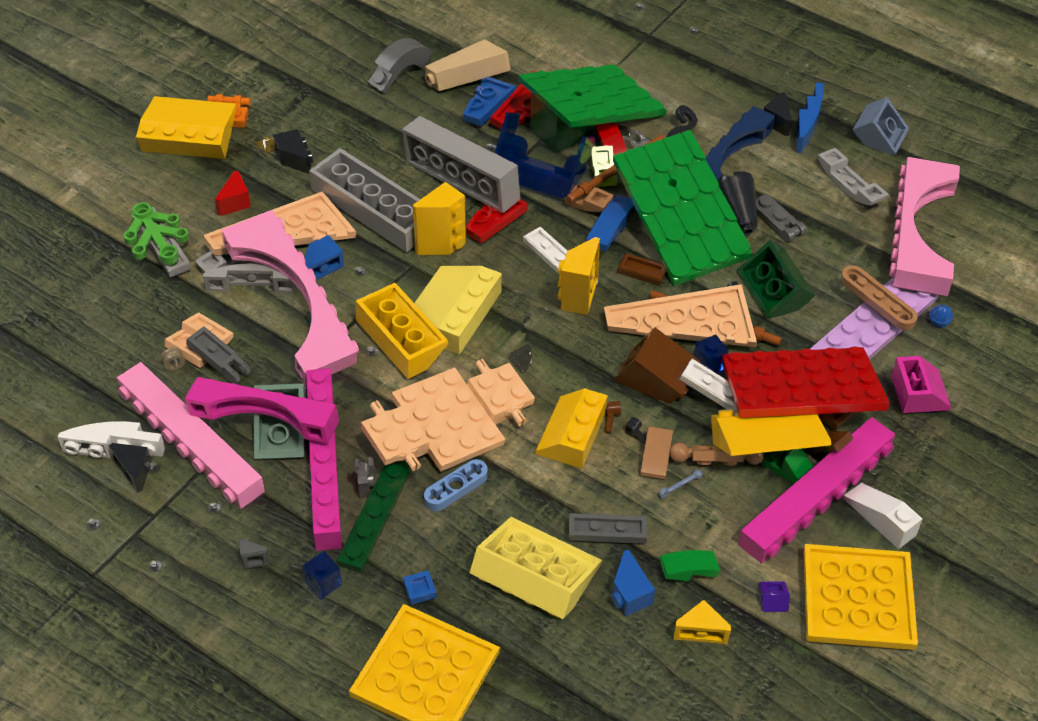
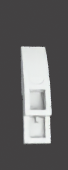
M137 422L94 423L72 428L58 435L62 451L72 455L83 454L95 458H111L112 455L108 445L112 443L148 447L150 456L162 457L165 451L162 435L143 432L140 423Z

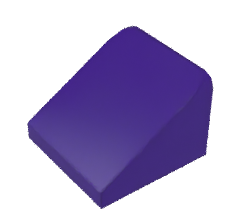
M784 581L759 582L758 586L763 612H787L789 610L790 593Z

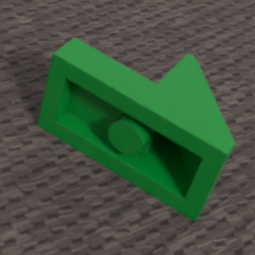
M802 448L792 449L791 451L764 452V459L759 463L792 484H795L813 468Z

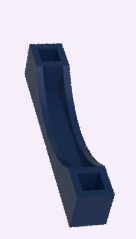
M753 106L748 112L743 113L737 124H733L727 135L722 136L719 144L711 148L706 161L717 180L722 177L721 166L733 153L742 148L762 143L773 130L774 115Z

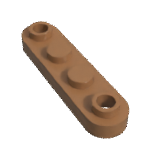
M847 266L843 269L841 282L850 291L897 328L909 330L915 326L918 315L908 304L860 267Z

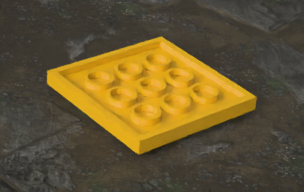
M812 544L804 545L807 641L916 650L918 639L910 552Z
M403 604L349 690V695L401 721H461L499 655L500 647Z

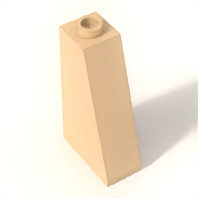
M484 39L425 66V80L429 86L442 91L510 70L508 52Z

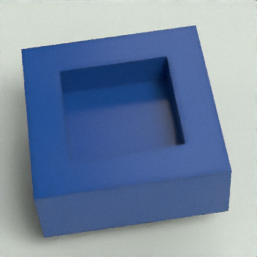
M429 570L403 577V583L411 605L437 598Z

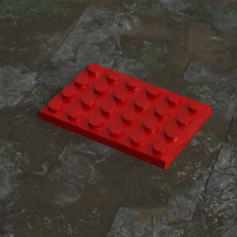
M852 346L850 348L722 354V365L740 418L886 411L889 409V400L864 347Z

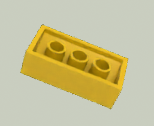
M396 283L356 300V321L407 379L428 370L448 345V340Z

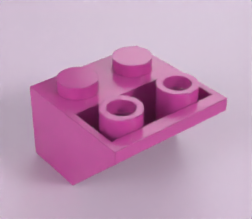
M921 356L896 358L891 377L902 413L951 409L939 369Z

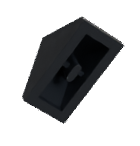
M781 92L764 106L763 111L775 116L773 130L784 136H789L792 117L786 92Z
M118 443L108 445L113 461L137 493L141 492L152 463L148 447Z

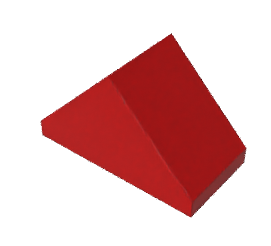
M239 171L233 172L215 198L217 215L219 216L251 207L249 191Z

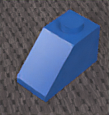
M327 235L309 244L305 255V265L308 269L311 268L313 270L316 280L344 267L343 250Z
M629 549L623 553L614 580L613 594H611L613 604L617 609L620 608L626 617L652 605L655 596L654 587Z

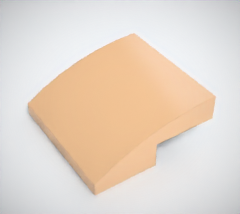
M198 312L182 322V329L165 339V347L168 349L174 347L181 349L184 359L201 368L208 362L186 345L187 338L205 326L227 345L233 338L234 333Z

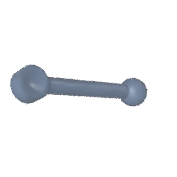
M694 470L693 474L667 489H661L658 495L662 499L667 497L670 492L693 479H700L702 471Z

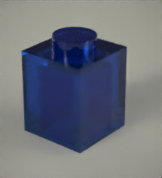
M715 334L696 342L694 357L700 360V364L716 373L724 370L722 356L728 354L729 350Z
M325 551L302 565L306 584L320 600L342 586L340 568Z

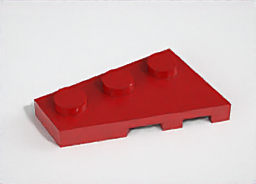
M520 199L504 213L484 203L483 208L477 211L465 226L466 234L479 243H483L528 211V203Z

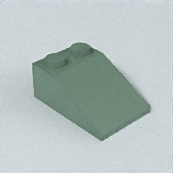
M304 384L254 385V388L307 398V387ZM254 413L255 460L305 458L306 439L303 438L298 430L279 418Z

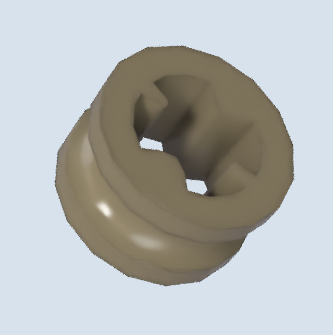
M169 348L161 354L166 370L175 371L182 368L185 364L183 353L179 348Z

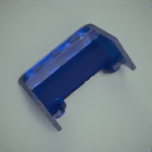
M506 112L495 154L518 165L519 185L558 198H565L573 191L586 171L595 137L582 136L577 155L568 157L564 168L526 156L528 150L526 139L515 135L521 114Z

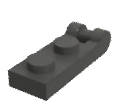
M768 193L756 199L757 216L785 242H790L796 235L801 236L807 232L805 224L801 221L798 222Z

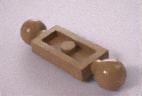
M675 443L670 448V457L675 462L680 463L688 458H692L693 461H697L698 464L702 465L712 464V461H722L723 465H736L737 462H743L744 459L748 463L756 465L761 463L765 456L764 452L730 456L717 446L691 445V448H688L684 443Z

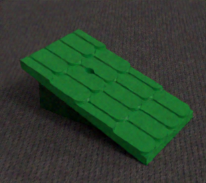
M613 64L595 68L588 66L572 70L560 69L550 72L542 70L521 74L518 79L531 92L530 131L555 154L596 134L595 125L666 116L667 110L660 101L652 98L647 90L639 87L634 79L626 76L620 67Z
M691 130L613 155V163L673 286L748 260L752 256L750 244L738 225L737 218L719 188V183L706 161V156Z

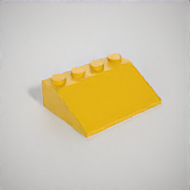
M154 96L140 120L136 139L142 152L225 159L237 104Z
M726 409L719 410L717 415H711L713 444L730 456L831 445V439L817 414L740 418L738 412L733 413V410Z

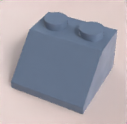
M888 97L867 104L853 130L865 146L894 155L904 140L909 127Z

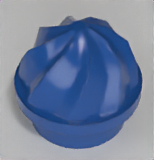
M938 304L936 307H933L929 313L931 324L938 328H944L950 324L953 319L951 308L946 306V304Z

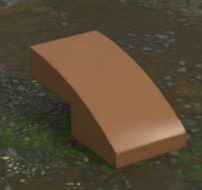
M575 185L568 194L575 191L577 189V185ZM594 187L587 196H581L571 204L567 202L565 197L564 204L584 211L603 212L614 199V195Z
M648 427L641 476L666 478L673 430Z

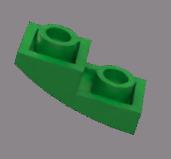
M677 551L663 554L659 558L666 579L689 582L693 575L716 578L721 571L714 551Z

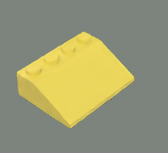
M440 266L414 304L448 340V345L445 347L446 350L460 355L502 292V273L483 266Z
M510 517L477 546L470 574L478 577L483 582H488L501 588L505 593L513 594L525 600L526 603L547 611L552 616L564 619L575 607L600 567L602 560Z

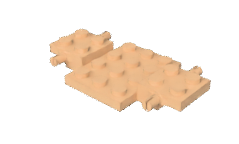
M481 359V361L478 360L475 363V366L482 374L470 378L468 384L465 383L456 368H452L392 392L391 399L397 406L393 410L385 411L378 400L372 402L370 408L376 416L361 422V429L385 465L405 460L411 470L415 471V469L418 470L421 467L417 457L428 453L441 472L504 445L505 438L496 427V424L513 417L518 426L524 425L527 419L521 413V410L532 405L535 397L510 363L490 369L484 359Z

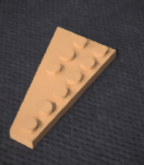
M323 192L273 209L276 217L282 219L287 235L291 234L295 245L310 244L327 235L333 240L356 238L355 229ZM222 229L203 235L204 243L214 256L229 254L223 244Z
M742 284L604 307L608 331L647 335L656 327L669 338L757 347Z

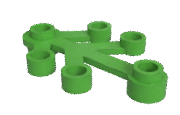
M137 203L131 212L134 221L123 234L125 243L127 245L137 243L132 248L133 256L135 259H143L147 256L146 247L151 238H153L159 248L161 261L168 266L174 265L179 259L176 246L168 245L162 234L173 236L177 242L184 243L189 240L188 230L186 228H177L180 226V219L177 214L154 212L148 203ZM153 220L166 222L167 226L155 224ZM142 224H144L146 229L138 241L137 232Z

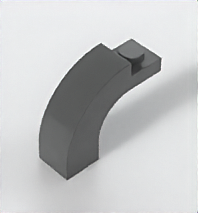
M412 38L397 40L389 45L376 59L375 63L378 64V67L368 83L386 94L398 74L405 67L415 64L424 69L434 52Z

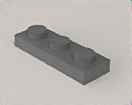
M569 513V540L646 544L647 516Z

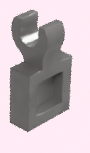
M368 457L367 463H359L358 459L354 460L360 498H368L370 495L369 487H374L372 473L374 471V463L372 457Z

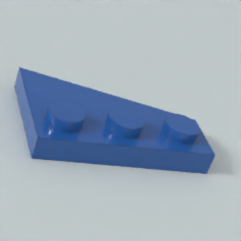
M491 77L481 79V85L477 86L474 98L470 99L463 113L464 121L478 126L483 125L516 90L515 85Z

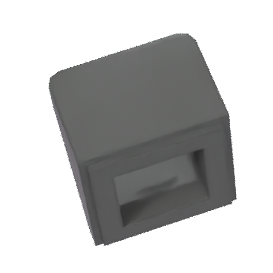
M239 539L243 568L270 565L267 547Z

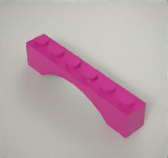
M197 377L185 397L191 416L214 420L238 413L266 414L289 423L300 432L304 439L327 444L339 423L335 404L285 395L279 392L265 391L259 388L240 386L234 383L220 382L214 379Z

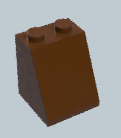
M654 327L632 349L615 376L614 381L671 404L677 398L681 400L689 389L686 387V383L679 380L691 359L700 363V360Z

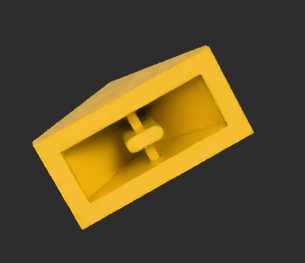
M703 600L676 621L674 640L728 644L731 625Z

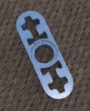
M471 460L434 483L424 492L425 506L431 511H440L471 492L487 480V465L481 460ZM454 481L463 484L460 489H452L449 485Z

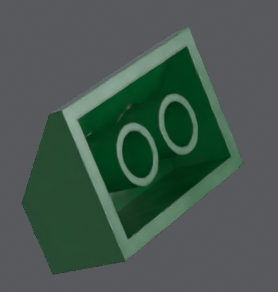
M771 240L737 269L768 319L799 311L815 297V294L786 250Z

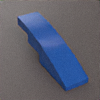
M815 83L813 96H807L805 109H799L796 123L797 153L803 151L816 128L823 99L824 83Z
M617 195L607 205L586 238V242L595 237L600 238L599 249L607 251L611 243L615 242L619 233L623 232L635 210L632 200Z

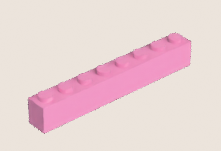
M142 362L117 377L120 387L117 390L120 396L125 401L129 400L139 415H145L150 426L153 429L158 428L163 438L169 444L173 443L183 458L188 457L198 473L203 472L207 476L209 483L214 488L218 487L229 503L232 504L234 502L242 509L265 492L262 477L199 417L191 416L187 405Z

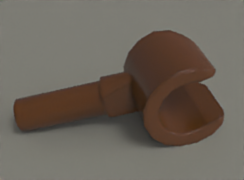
M612 401L607 404L606 434H611L614 416L621 415L620 401Z

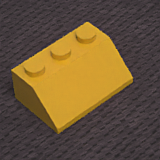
M446 182L413 204L416 254L450 255L457 249L462 248L466 243L465 195Z
M595 237L567 251L565 259L560 260L558 274H560L558 280V287H560L558 300L561 301V310L583 315L589 314L598 281L600 238Z
M584 388L560 396L535 454L582 469L605 417L608 395Z

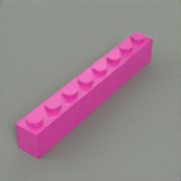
M331 368L306 370L307 398L334 404ZM335 430L328 444L309 440L313 533L316 551L342 549Z
M871 417L851 434L853 437L852 441L840 452L828 454L746 525L740 532L738 545L761 564L768 557L770 559L774 558L785 542L788 544L792 542L802 527L806 529L818 513L823 514L829 508L831 501L835 498L837 500L840 499L849 485H856L866 470L871 471L882 456L887 457L892 452L895 433Z

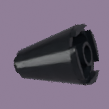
M737 171L733 172L734 176L727 178L724 175L717 181L719 188L737 218V223L744 235H749L758 226L755 182L751 173Z

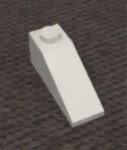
M860 483L843 496V499L896 548L900 549L916 537L922 518L903 501L863 483Z

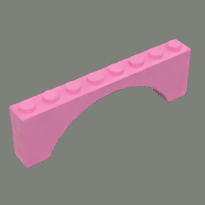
M911 157L907 158L906 165H901L895 214L897 219L895 221V234L892 247L896 248L892 250L891 261L894 263L891 264L889 276L893 277L892 286L948 296L953 281L954 264L936 254L926 245L917 232L914 215L920 208L931 201L954 196L959 181V165Z
M273 210L222 229L223 244L232 260L252 261L269 266L287 276L303 294L312 320L307 338L294 356L295 369L305 386H307L306 370L331 368V374H334L357 364V353H359L357 343L354 340H350L347 327L344 322L338 320L334 305L327 302V296L323 287H318L313 270L306 267L305 258L301 251L297 252L291 234L287 235L282 219L276 217Z

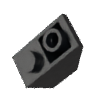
M298 129L274 134V147L280 164L309 173L313 157L311 151L306 150V139L300 136Z

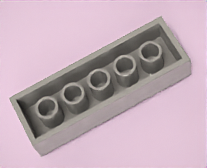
M421 116L402 129L407 163L502 213L520 200L518 165Z
M341 148L309 170L311 190L316 193L323 192L334 205L405 252H408L415 246L413 204L421 199Z

